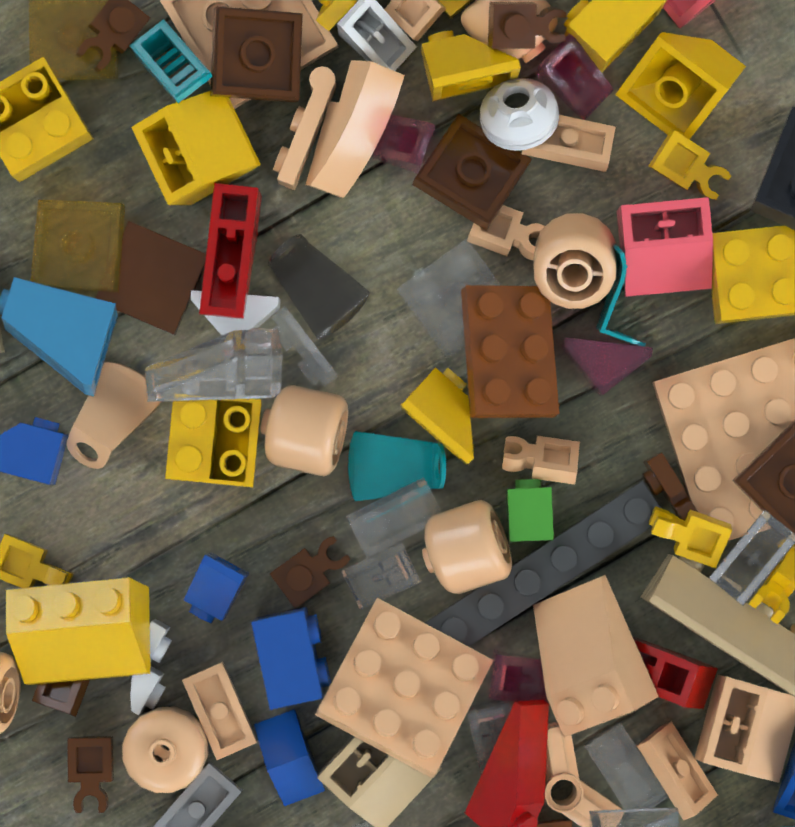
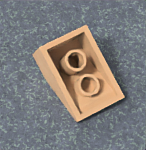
M606 575L533 605L546 697L564 737L631 713L659 697Z

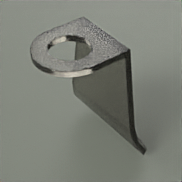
M302 234L295 235L285 241L269 259L268 266L272 269L317 339L333 334L348 323L363 307L369 297L370 292L312 246ZM295 245L286 256L279 259L288 248Z

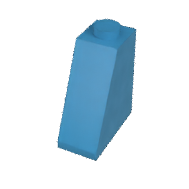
M14 277L10 290L3 289L0 296V315H2L1 318L5 330L85 395L94 397L118 317L116 304Z

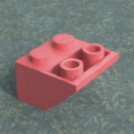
M709 197L621 205L616 211L619 243L627 263L626 277L623 284L625 297L712 289L713 234Z

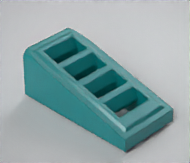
M164 19L129 45L142 65L177 103H180L213 77L211 72ZM171 47H173V49H171L169 52H167L164 56H162V57H161L160 59H158L156 62L154 61V60L157 59L159 56H161L164 52H166L168 49H170ZM178 55H180V57H179L178 59H176V60H175L174 62H172L169 66H167L165 69L162 70V68H163L165 65H167L169 62H171L173 59H175ZM186 63L189 64V65L186 66L184 69H182L179 73H177L175 76H173L171 79L169 78V76H171L174 72H176L178 69H180V68H181L182 66H184ZM194 71H196L195 74H193L191 77H189L187 80H185L182 84H180L178 87L176 86L178 83H180L182 80H184L187 76H189L191 73H193Z

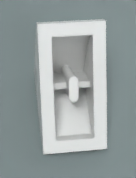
M358 0L337 24L338 35L364 59L396 71L417 47L376 0Z
M191 290L190 299L200 310L202 291ZM248 295L244 319L204 316L229 345L235 348L280 309L281 300L279 297Z

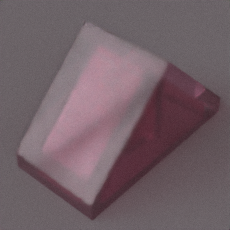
M568 34L565 41L561 42L539 65L536 76L583 120H586L614 90L580 43L571 34Z
M391 115L371 157L418 174L423 167L433 139L435 125L426 121Z
M564 338L562 342V350L599 396L604 395L652 357L653 351L652 347Z
M493 650V662L487 687L488 698L504 701L543 699L549 704L546 697L541 658Z

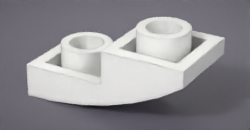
M157 619L152 620L150 623V663L152 660L160 663L172 642L171 639L165 637L170 627ZM150 666V674L132 676L130 694L132 712L140 715L145 707L152 710L155 708L166 688L159 683L164 675L163 672Z

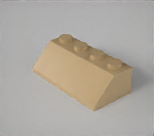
M668 554L640 598L795 697V624H792L789 630L780 624L777 625L770 620L773 610L765 604L760 603L756 609L737 597L741 589L728 580L719 576L716 582L703 575L701 573L705 567L703 564L682 556L677 558L674 555Z

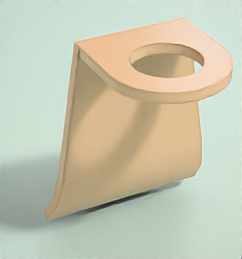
M104 362L94 397L88 395L68 436L66 444L69 452L78 462L94 469L103 468L108 462L112 451L164 400L163 395L150 380L134 369L120 363ZM82 442L91 446L96 451L98 458L93 459L85 456L79 450L77 443Z

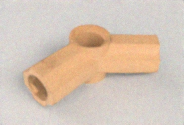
M558 722L548 723L545 780L546 803L553 810L562 813L581 827H620L627 812L579 779L572 735L564 737ZM560 780L572 782V792L564 800H556L551 797L553 785Z

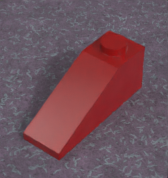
M214 183L199 310L200 315L244 319L262 200L261 193L257 187Z
M633 637L658 696L685 708L704 709L718 668L679 652Z
M545 700L514 702L464 812L478 826H537V818L545 802L549 704Z

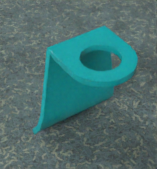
M614 243L613 248L616 251L617 258L616 279L610 293L607 294L596 329L604 334L645 347L646 343L606 328L624 284L627 271L625 254Z
M355 431L350 442L348 455V475L353 499L355 501H363L429 489H443L446 479V455L443 444Z

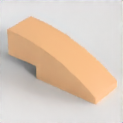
M351 60L340 101H329L305 185L337 197L344 198L371 158L387 126L405 75L372 61Z

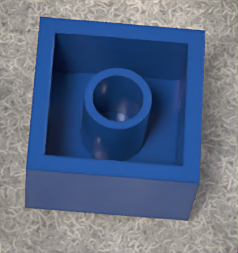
M306 606L256 617L251 623L270 710L323 699L324 687L330 686L331 677L326 657L318 659L315 644L321 643L322 640L317 614L309 616Z

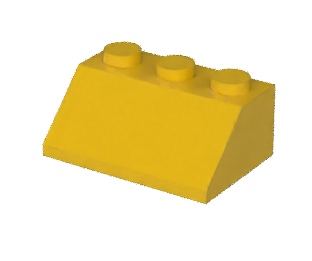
M128 577L6 590V635L24 684L34 685L150 674L149 587Z

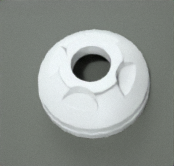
M518 78L503 81L486 94L480 107V123L483 133L493 144L507 150H527L544 143L552 136L559 122V108L554 94L543 83L533 79ZM514 93H523L529 97L528 103L520 108H510L504 102L509 95Z

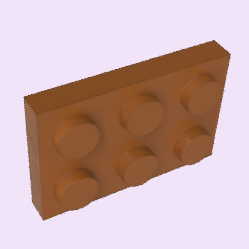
M466 285L461 289L470 418H554L560 414L550 301L541 294L538 286Z

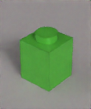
M539 479L515 480V489H506L508 541L554 540L552 487H542L541 480Z

